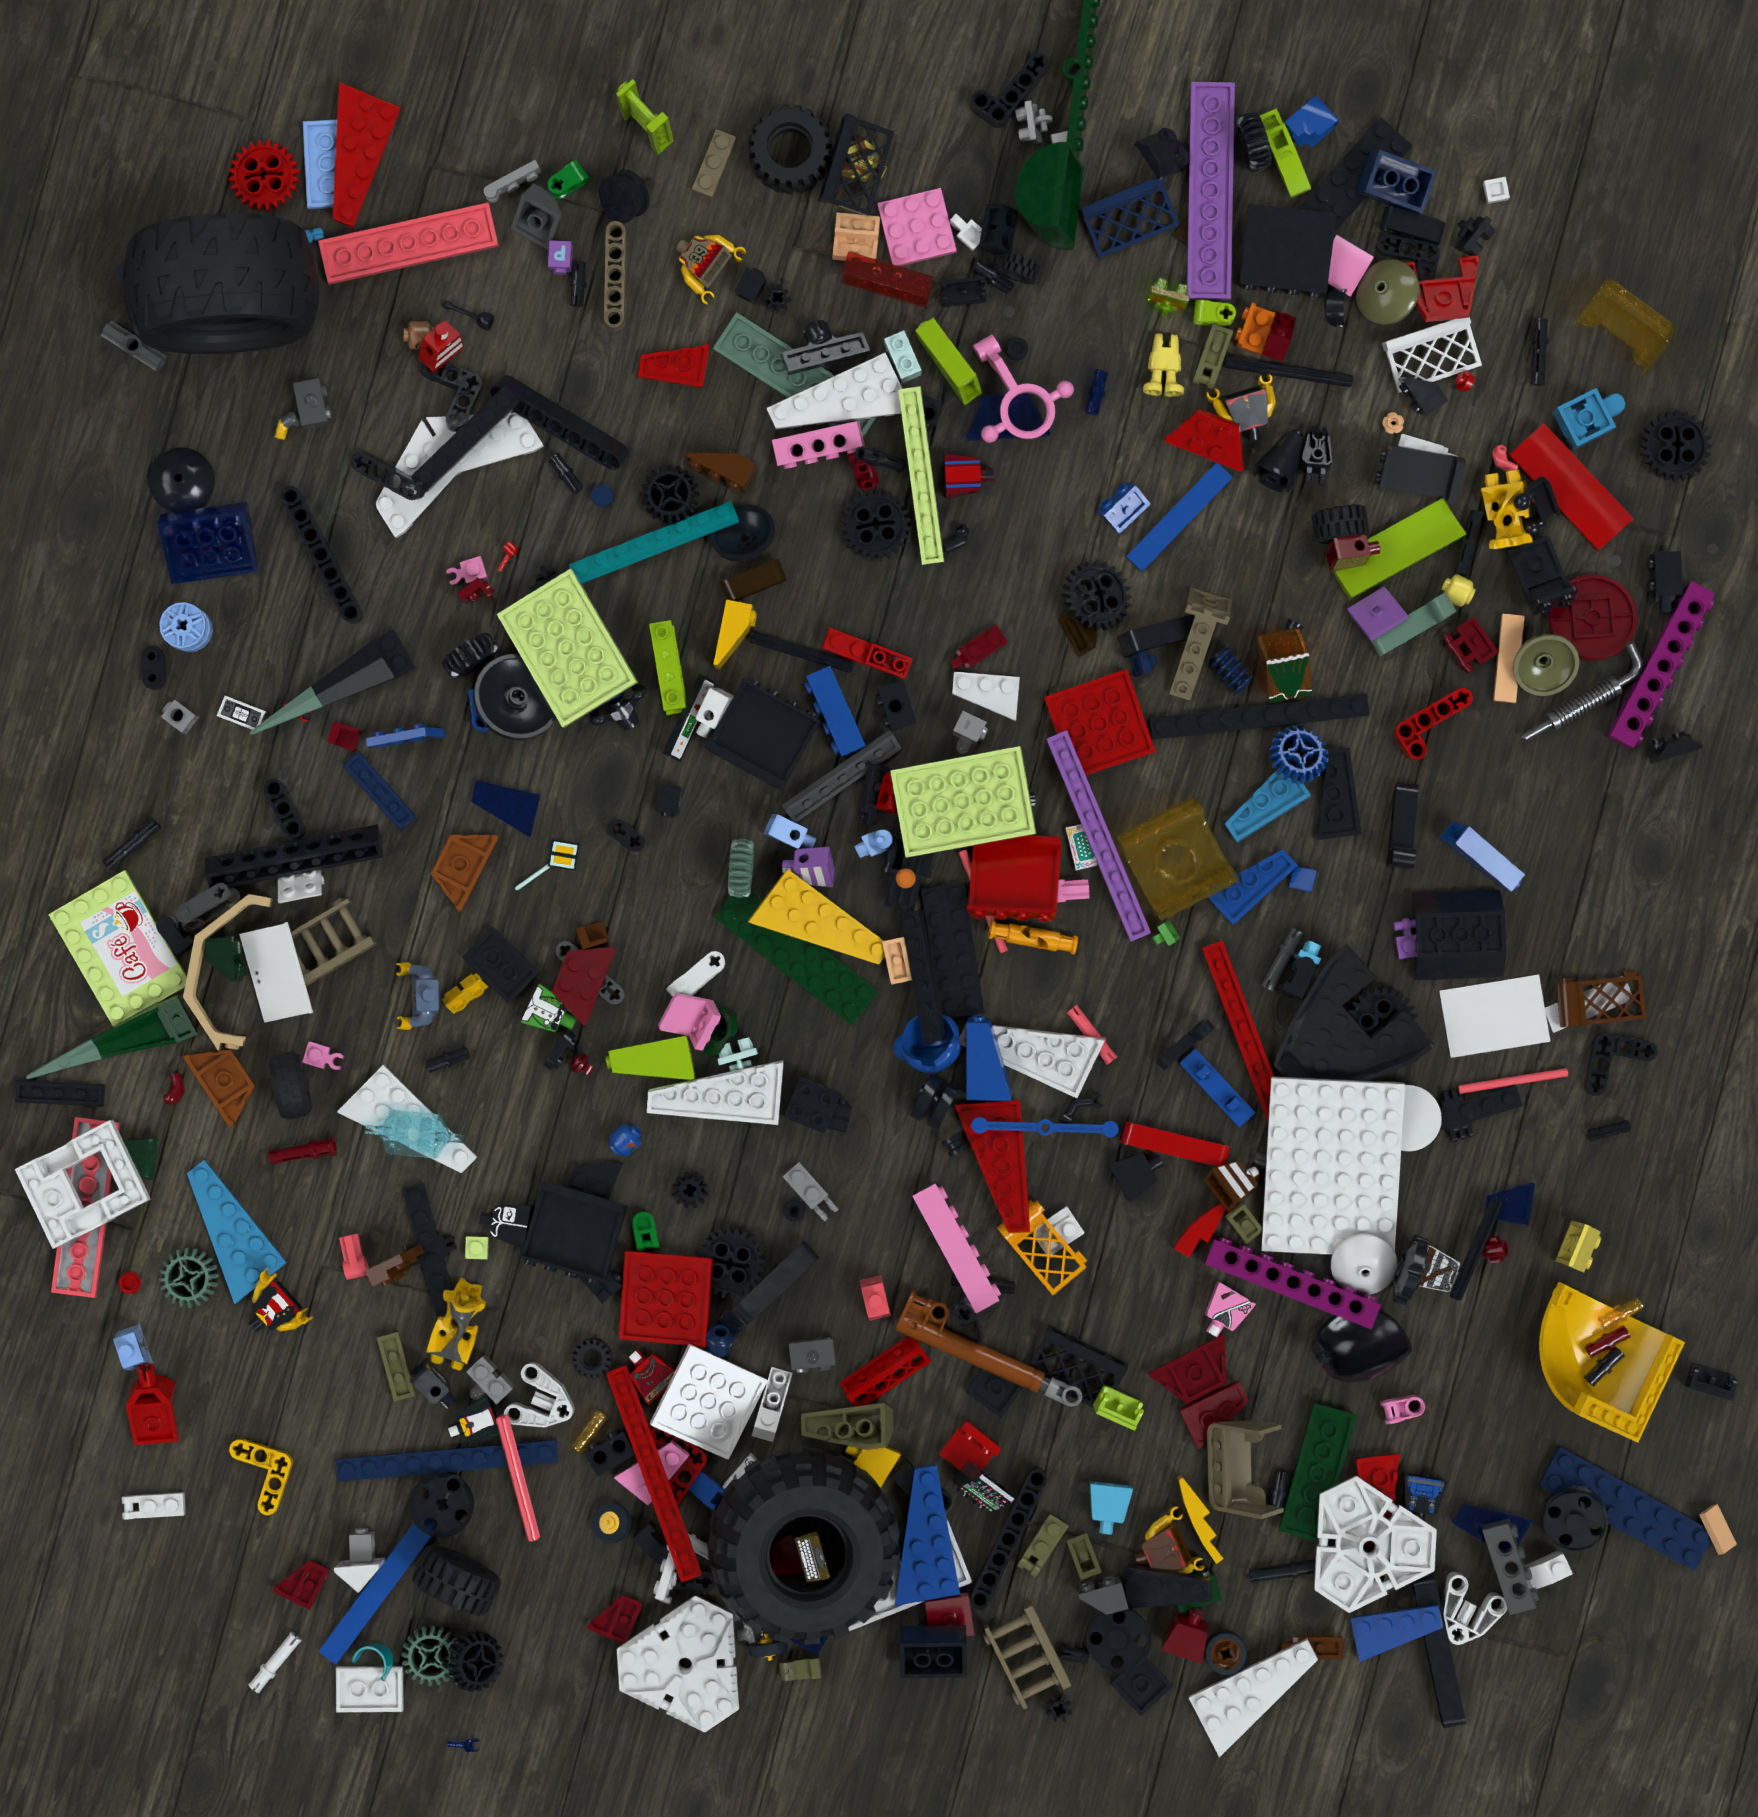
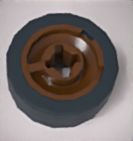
M1224 1630L1212 1634L1207 1639L1204 1657L1213 1671L1222 1675H1231L1243 1667L1247 1658V1652L1242 1639L1237 1634ZM1228 1649L1229 1655L1222 1656L1221 1650Z

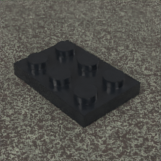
M494 926L462 957L508 1004L540 973Z

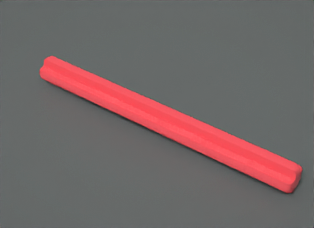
M501 1415L496 1418L526 1537L528 1541H535L540 1538L510 1419L508 1415Z

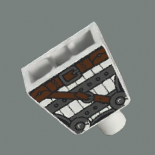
M1428 1245L1426 1268L1419 1286L1450 1292L1459 1274L1460 1263Z

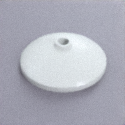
M1357 1234L1346 1238L1335 1248L1331 1257V1271L1337 1284L1342 1288L1345 1285L1357 1290L1355 1293L1357 1295H1370L1386 1288L1393 1281L1398 1266L1397 1257L1392 1246L1383 1238L1372 1234ZM1363 1270H1369L1368 1273H1362Z

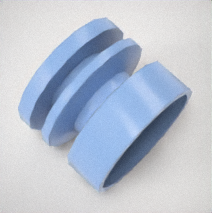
M186 602L175 603L168 607L162 614L159 623L160 632L164 640L171 646L185 652H196L204 648L210 641L213 633L212 622L209 616L201 609ZM182 622L186 623L187 629L185 631L181 629Z

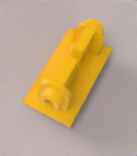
M477 972L474 975L471 973L460 982L464 988L462 991L455 986L444 994L445 997L442 1001L455 1014L463 1010L471 1000L481 996L484 990L488 988V985L481 980L482 978Z

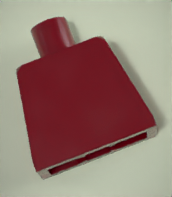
M1192 1607L1189 1615L1181 1612L1177 1613L1162 1638L1161 1651L1202 1664L1208 1631V1622L1201 1619L1203 1611Z

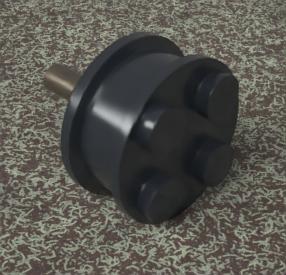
M621 170L614 176L605 178L598 188V193L607 217L614 221L627 223L633 220L634 217L643 215L648 210L650 202L647 189L655 185L654 180L649 178L643 181L636 173L630 170Z

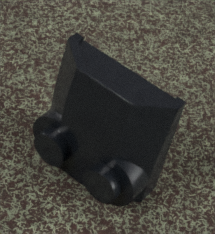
M1162 128L1156 134L1135 143V146H1137L1152 169L1157 180L1183 171L1189 163L1188 152L1182 147L1175 132L1171 129Z
M1685 731L1672 734L1673 739L1665 741L1664 737L1652 740V745L1648 746L1650 751L1649 759L1651 764L1701 749L1703 745L1692 740L1691 734L1686 735Z

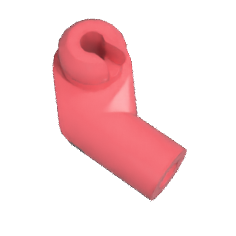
M1498 445L1494 448L1492 456L1498 469L1505 472L1518 469L1519 465L1508 461L1506 455L1507 448L1505 446Z

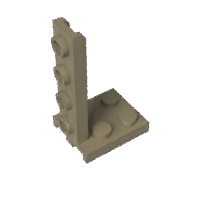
M1190 587L1185 612L1193 614L1195 617L1170 689V695L1191 700L1216 623L1228 625L1232 606L1231 599Z

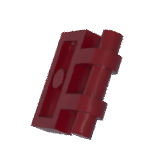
M1475 617L1455 629L1459 635V638L1456 640L1453 639L1450 633L1443 637L1447 644L1446 648L1449 652L1452 651L1458 660L1457 664L1460 668L1463 667L1467 674L1474 670L1470 663L1473 659L1480 666L1499 653ZM1463 642L1470 651V654L1467 656L1464 655L1459 647Z

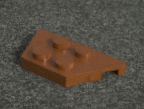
M450 835L431 875L458 911L462 912L499 836Z
M230 1049L185 1055L183 1057L227 1125L229 1127L234 1126L256 1088V1084L234 1051Z

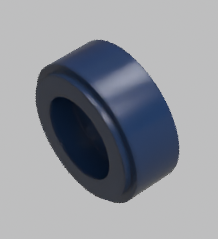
M597 485L591 492V499L596 506L607 507L613 501V492L606 485Z

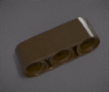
M775 559L730 577L720 584L727 600L739 601L786 581L787 578L779 559Z

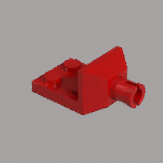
M145 1363L140 1364L136 1368L139 1377L131 1385L126 1403L134 1445L178 1442L179 1432L172 1402L176 1383L162 1375L155 1376L154 1364L148 1363V1370H146Z

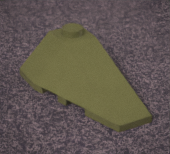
M885 1403L801 1414L802 1436L864 1450L888 1447L894 1431L893 1409Z

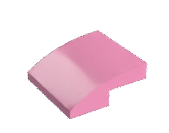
M1336 235L1333 241L1328 284L1337 289H1347L1345 294L1351 296L1374 256Z

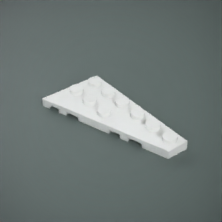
M382 1065L337 1111V1113L460 1173H463L477 1158L385 1065Z
M1308 1638L1189 1695V1700L1219 1757L1318 1660Z

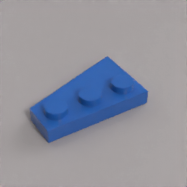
M426 724L413 725L412 730L406 731V728L393 729L391 734H387L386 731L373 733L374 737L366 738L367 747L375 748L404 744L405 740L413 742L426 740L425 737L444 738L445 732L442 728L426 727Z

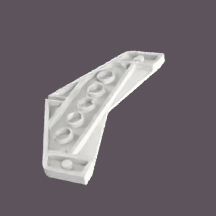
M515 412L510 413L428 493L425 492L423 498L411 501L384 487L376 501V507L394 537L398 538L407 532L413 525V522L456 475L491 463L536 452L544 447L528 420ZM446 416L426 417L436 433L434 437L421 420L396 468L410 476L413 475L456 433L447 428ZM459 416L452 420V424L459 422ZM395 475L393 482L397 487L401 481L399 476ZM407 486L406 488H410V489L414 490V487H415V486H413V487H408V486Z

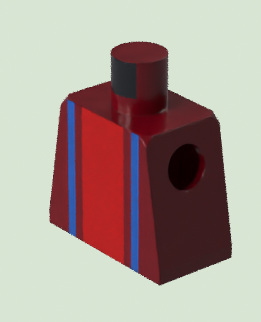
M952 454L944 455L946 499L981 492V482L994 481L993 468L980 469V458Z

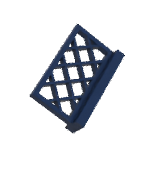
M1151 179L1079 209L1098 258L1180 225L1166 191L1164 179ZM1160 190L1164 198L1161 207L1150 203L1153 193ZM1148 196L1147 201L1144 200V199H1141V198H1143V197ZM1136 200L1145 203L1141 215L1130 211L1132 203ZM1128 204L1127 209L1121 207ZM1148 205L1159 210L1155 221L1143 217ZM1117 208L1125 212L1121 223L1109 219L1112 210ZM1162 211L1170 214L1173 224L1164 226L1157 223ZM1108 212L1107 217L1102 216V214ZM1128 213L1139 218L1135 230L1123 225ZM1094 217L1104 219L1105 222L1101 231L1093 229L1089 219ZM1142 220L1153 224L1150 233L1143 234L1137 231ZM1107 222L1119 226L1115 237L1103 233ZM1156 226L1160 227V229L1154 231ZM1122 228L1133 232L1130 241L1126 243L1117 239ZM1136 234H1138V235L1141 236V237H1138V238L1134 239V237H1135ZM1101 236L1113 240L1110 249L1101 252L1098 244ZM1116 242L1121 244L1119 246L1114 247Z

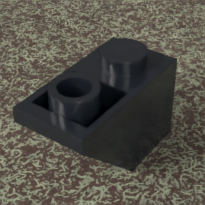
M1400 377L1398 379L1401 383L1399 385L1400 390L1405 396L1409 395L1413 401L1411 406L1417 414L1427 416L1448 402L1442 390L1435 382L1408 377Z

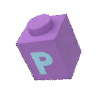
M549 240V270L553 271L555 275H566V272H572V242Z

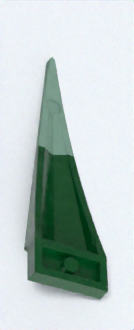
M176 995L160 1003L152 1004L28 1073L26 1079L112 1056L179 1043L197 1035V1029L180 997Z

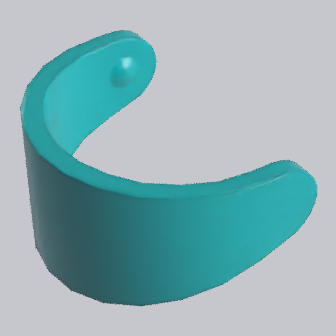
M371 1643L360 1648L353 1656L352 1662H357L360 1655L366 1649L376 1651L384 1662V1671L381 1676V1680L384 1681L393 1665V1656L390 1649L382 1643Z

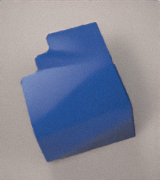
M1314 96L1288 118L1284 124L1295 143L1301 147L1305 144L1314 147L1337 126L1339 119L1317 96Z

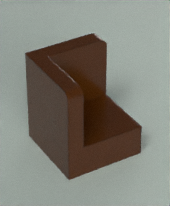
M603 922L576 928L583 950L609 942Z

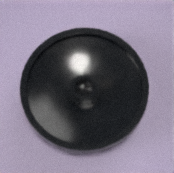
M508 654L498 657L488 663L479 674L473 691L474 706L483 724L496 735L509 740H529L543 734L556 720L557 717L520 654Z

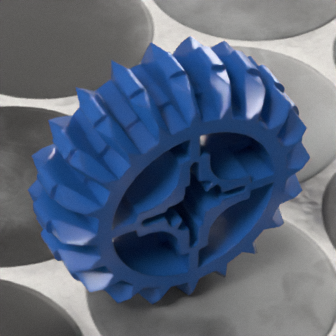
M1297 725L1293 726L1292 730L1287 727L1284 733L1279 732L1277 738L1272 740V746L1269 748V752L1272 753L1269 756V760L1274 761L1271 765L1272 768H1278L1277 775L1283 773V779L1291 778L1292 784L1297 779L1300 784H1304L1305 780L1312 782L1314 777L1318 778L1321 774L1320 772H1323L1326 768L1324 764L1328 762V758L1325 757L1328 754V750L1323 749L1326 744L1325 742H1319L1321 736L1317 735L1315 737L1313 729L1306 732L1305 726L1299 730ZM1292 741L1291 749L1283 751V745ZM1314 758V765L1305 768L1306 761Z

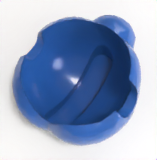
M942 1014L947 1040L923 1044L919 1016L917 1015L907 1023L903 1034L894 1041L893 1052L897 1058L905 1060L915 1070L923 1073L943 1071L952 1065L960 1054L961 1043L959 1041L957 1024L953 1019Z

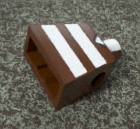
M1238 1160L1211 1169L1204 1178V1181L1229 1213L1258 1186L1255 1179L1259 1178V1171L1254 1166L1247 1169L1243 1162Z

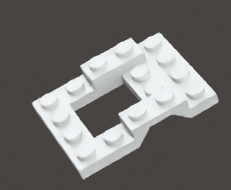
M109 1120L72 1139L66 1145L15 1169L52 1249L78 1238L151 1200L113 1120ZM101 1151L119 1190L84 1208L66 1170Z

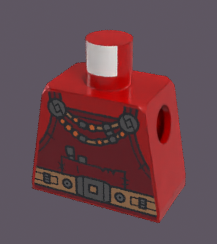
M637 1349L628 1357L636 1367L629 1375L649 1405L667 1389L676 1369L653 1352L648 1358H645Z

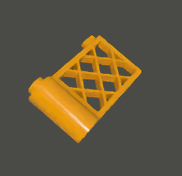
M1029 1200L1030 1232L1008 1234L1004 1222L997 1229L1054 1296L1087 1268L1085 1265L1087 1260L1080 1251L1075 1253L1042 1214L1045 1209L1037 1200L1035 1202ZM1043 1223L1050 1229L1049 1239L1036 1238L1037 1228ZM1034 1232L1033 1237H1028L1031 1233ZM1052 1233L1056 1236L1057 1239H1052ZM1024 1239L1033 1240L1032 1253L1022 1252L1017 1245ZM1036 1241L1048 1242L1047 1254L1035 1253ZM1051 1242H1059L1064 1246L1063 1256L1050 1255ZM1066 1250L1071 1254V1256H1066ZM1025 1255L1032 1256L1031 1262ZM1034 1256L1047 1257L1046 1270L1035 1268ZM1050 1257L1063 1259L1062 1271L1049 1270ZM1065 1259L1076 1260L1080 1267L1074 1272H1064ZM1040 1272L1046 1273L1045 1278L1040 1274ZM1049 1273L1061 1274V1283L1054 1289L1048 1283Z

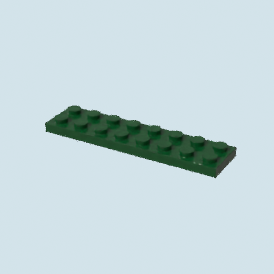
M751 891L748 897L743 898L730 896L714 918L852 1026L879 991L822 946L747 922L763 901L754 892Z

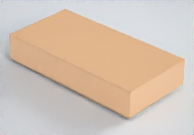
M1718 1504L1710 1506L1699 1514L1718 1555L1725 1554L1737 1544Z

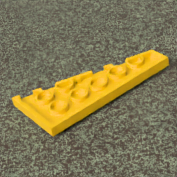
M789 869L785 870L747 921L872 963L880 964L885 957L883 940Z

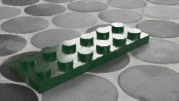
M1313 1402L1278 1529L1280 1532L1319 1542V1538H1317L1319 1493L1339 1483L1357 1414Z

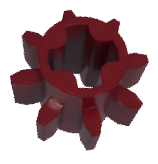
M1500 1236L1489 1237L1482 1251L1484 1259H1490V1264L1501 1263L1504 1261V1257H1507L1509 1254L1508 1244L1505 1240L1500 1241Z

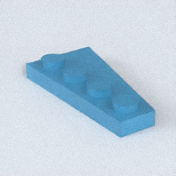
M1276 772L1273 773L1253 796L1225 823L1235 842H1240L1310 798L1311 794L1305 785L1300 784L1298 779L1292 784L1291 778L1283 779V773L1277 775Z

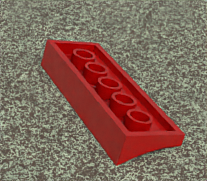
M1544 423L1508 455L1515 464L1519 465V469L1532 482L1540 476L1550 481L1561 513L1596 551H1599L1634 519Z

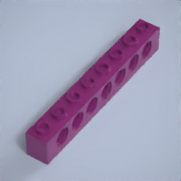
M1693 581L1686 584L1683 595L1679 597L1606 738L1629 750L1640 745L1644 737L1641 734L1645 727L1648 728L1654 718L1651 715L1655 707L1659 708L1664 699L1661 696L1663 691L1671 686L1674 677H1672L1673 672L1681 667L1684 661L1683 653L1691 648L1694 642L1693 634L1701 629L1705 621L1702 619L1706 611L1709 612L1715 602L1712 599L1715 594L1714 592ZM1690 603L1697 607L1696 614L1689 612L1688 606ZM1679 623L1686 625L1687 632L1685 634L1679 631ZM1669 642L1676 644L1677 651L1675 653L1669 651ZM1659 661H1663L1666 664L1667 670L1665 672H1661L1658 669ZM1649 680L1656 683V691L1649 690ZM1639 699L1646 702L1647 707L1645 711L1638 708L1637 703ZM1629 719H1633L1636 722L1635 730H1631L1627 726Z
M1220 1237L1219 1240H1213L1204 1264L1372 1330L1381 1304L1376 1302L1378 1298L1368 1294L1361 1297L1355 1294L1357 1290L1345 1285L1343 1289L1335 1286V1281L1323 1277L1322 1281L1315 1279L1314 1273L1304 1269L1300 1273L1293 1270L1294 1265L1284 1261L1281 1262V1265L1272 1262L1273 1257L1261 1253L1259 1257L1252 1254L1253 1249L1240 1245V1248L1231 1246L1232 1241ZM1229 1251L1237 1254V1260L1232 1264L1225 1261V1254ZM1250 1259L1256 1260L1258 1263L1257 1269L1253 1272L1247 1271L1245 1267L1246 1262ZM1272 1267L1278 1270V1277L1274 1280H1270L1266 1276L1267 1270ZM1290 1276L1298 1277L1299 1284L1297 1287H1288L1287 1279ZM1311 1284H1317L1320 1287L1318 1295L1310 1296L1308 1294V1287ZM1332 1292L1340 1294L1341 1299L1339 1303L1331 1304L1329 1302V1295ZM1354 1300H1358L1361 1303V1309L1358 1312H1351L1349 1308L1350 1303Z

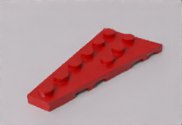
M1020 1100L954 1105L1008 1234L1030 1232L1023 1131L986 1130L984 1133L978 1134L971 1128V1122L976 1117H982L986 1121L1022 1122Z

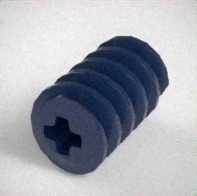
M1229 646L1222 649L1208 661L1215 660L1211 667H1220L1217 675L1225 673L1222 681H1231L1227 688L1235 687L1236 689L1233 693L1235 696L1252 683L1250 681L1254 675H1245L1248 668H1239L1243 661H1234L1237 653L1229 655L1232 649Z

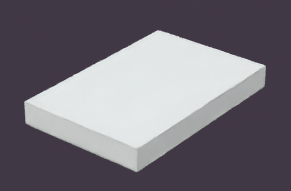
M337 1666L336 1712H403V1666H392L389 1675L384 1681L381 1680L384 1666Z

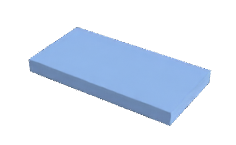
M337 120L303 121L307 208H333Z

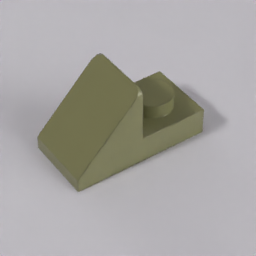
M1243 1202L1225 1216L1226 1220L1234 1227L1246 1244L1263 1231V1228Z
M1087 1533L1067 1540L1081 1580L1101 1573Z

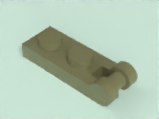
M1215 324L1212 325L1193 383L1198 385L1202 383L1207 385V388H1214L1233 334L1232 330ZM1204 369L1212 371L1210 377L1203 375Z
M1049 1513L1016 1566L1021 1569L1025 1568L1035 1578L1069 1525ZM1031 1555L1038 1559L1035 1564L1029 1561Z

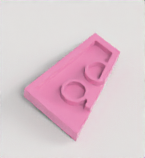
M673 1440L657 1449L668 1480H670L690 1454ZM638 1462L615 1475L614 1479L645 1504L649 1505L652 1502Z

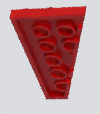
M340 82L333 221L354 228L401 107Z

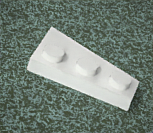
M954 672L952 694L1016 721L1020 677Z
M667 1545L669 1554L667 1559H664L661 1564L660 1572L663 1573L661 1580L655 1584L654 1594H656L655 1599L671 1605L672 1597L668 1595L669 1590L676 1584L677 1573L674 1572L675 1564Z

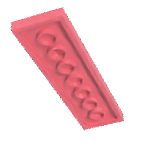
M489 202L318 241L329 285L499 247Z

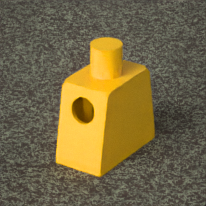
M848 1446L845 1450L846 1453L855 1458L853 1463L860 1469L866 1470L880 1488L901 1455V1452L890 1447L864 1450Z

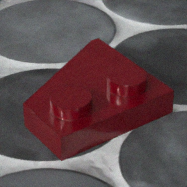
M310 1559L275 1586L272 1592L310 1610L330 1568Z
M622 1594L591 1621L587 1629L624 1644L628 1641L643 1602Z

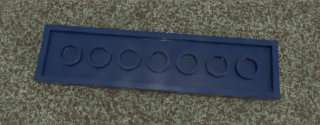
M1560 1446L1555 1451L1538 1483L1539 1486L1552 1493L1566 1486L1585 1485L1590 1487L1605 1504L1608 1524L1693 1571L1696 1570L1711 1542L1705 1526ZM1583 1496L1579 1500L1584 1502L1589 1500V1498Z

